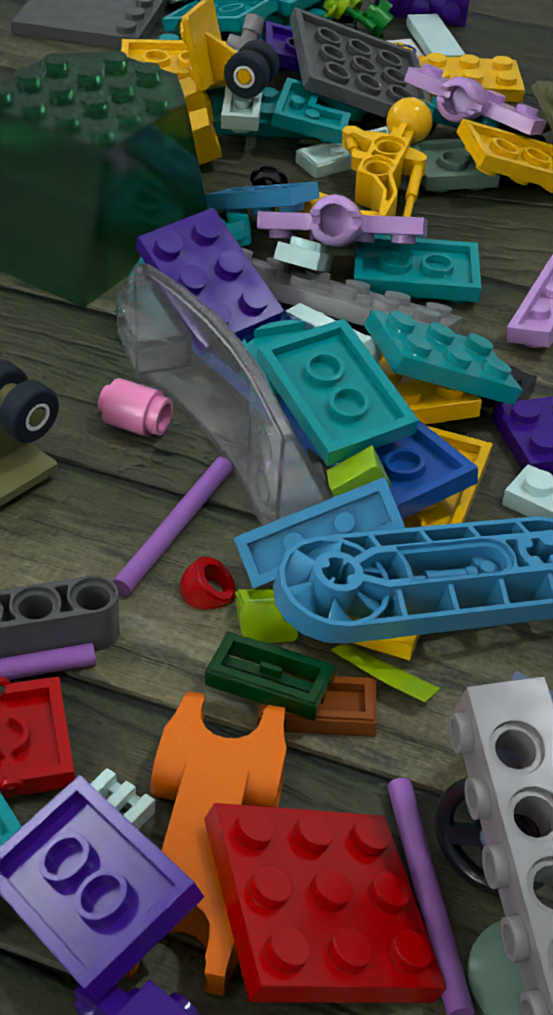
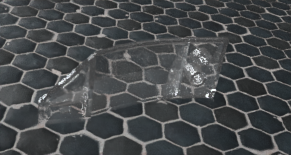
M149 264L136 265L133 269L134 275L128 276L123 283V289L118 290L116 293L117 332L138 382L148 381L156 389L162 391L167 398L171 399L204 432L221 455L232 463V471L246 491L261 526L333 498L334 496L326 484V476L322 464L314 462L306 444L277 395L241 340L216 312L187 288Z

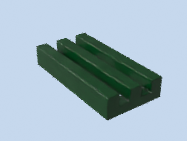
M227 631L205 670V685L265 705L284 707L286 712L315 721L319 714L320 703L323 704L327 696L328 686L331 687L335 679L336 665ZM230 655L260 664V666L230 657ZM282 672H285V673H288V674H292V675H295V676H298V677H301V678H304V679L313 681L314 683H311V682H308V681H305V680H302V679H299V678H296V677H293V676H290V675L283 674Z

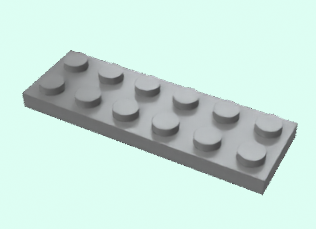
M242 248L279 302L293 306L302 303L325 315L338 319L345 318L348 322L364 326L372 309L387 314L395 310L407 314L418 323L429 326L431 322H437L450 328L454 333L459 334L463 317L451 314L452 308L434 302H427L426 307L411 303V296L404 293L386 291L385 295L370 291L371 286L365 282L347 279L345 284L330 280L331 274L328 272L307 268L304 273L291 269L290 263L279 261L272 257H268L266 262L252 258L253 252Z

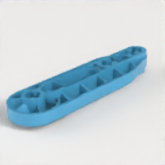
M533 516L323 535L301 540L285 552L273 584L275 604L285 621L300 633L324 643L347 644L553 619V518ZM348 616H352V617H356V618H360V619L353 621V620H352L351 618H349Z

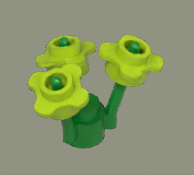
M325 0L323 7L327 10L323 17L331 16L339 20L342 14H346L364 25L376 37H379L394 18L389 13L393 5L387 0H377L379 2L378 6L372 3L362 13L360 11L363 4L362 0Z

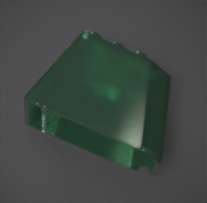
M122 51L50 53L45 55L42 60L28 67L16 70L15 74L0 81V271L84 308L131 275L132 269L141 257L135 248L137 237L208 210L187 102L177 74L161 69L158 64L141 62L127 57V54Z

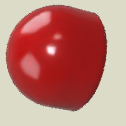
M207 556L198 558L184 571L181 577V596L192 607L204 610L216 609L227 605L235 598L236 586L230 571L214 558ZM207 579L218 583L222 588V592L215 590L208 583Z

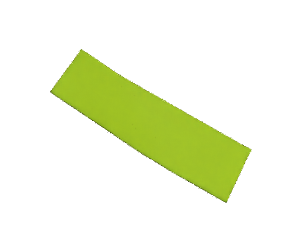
M343 643L330 650L378 680L423 702L429 700L441 689L365 653L350 643Z

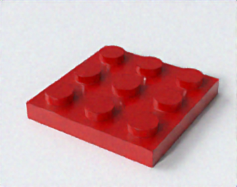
M225 803L213 804L204 821L249 1002L434 1003L447 987L385 816Z

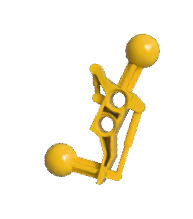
M404 97L394 103L388 111L386 124L389 134L364 131L356 126H345L342 130V148L348 150L351 155V169L357 171L355 203L371 209V211L360 210L362 215L396 216L398 189L405 176L408 175L410 179L405 196L406 204L403 217H411L414 202L417 200L421 178L426 172L427 156L411 148L410 144L419 143L430 134L433 118L430 108L424 101L415 97ZM319 192L320 198L304 202V210L292 213H310L315 203L321 198L328 196V194ZM295 232L300 238L309 240L308 232Z

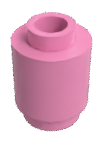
M117 378L110 385H106L102 389L98 399V410L102 412V420L105 424L145 437H149L152 434L161 436L167 430L171 421L173 402L171 399L164 397L163 392Z

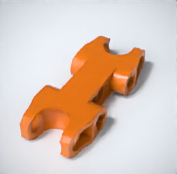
M188 691L182 698L175 714L164 727L153 765L150 794L151 797L175 801L161 851L195 882L204 895V898L168 933H185L195 937L206 950L204 993L224 996L239 959L204 818L214 803L265 807L279 806L284 783L287 750L284 737L285 708L268 705L264 708L262 719L253 732L239 738H224L213 734L204 725L206 694ZM140 961L123 977L132 978L133 974L138 970Z

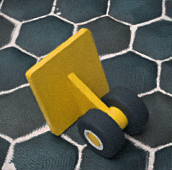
M201 0L182 16L180 34L182 41L187 44L190 57L188 71L190 78L195 81L198 92L205 91L215 81L225 80L227 87L235 95L242 98H252L259 95L277 75L280 66L279 57L276 50L269 43L262 40H252L244 44L237 52L222 42L214 0Z

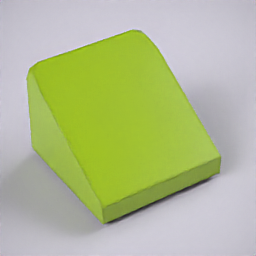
M372 445L327 470L329 487L334 497L383 477L386 478L388 486H392Z
M273 587L238 589V591H235L241 636L267 644L297 640L298 630L285 621L275 604Z

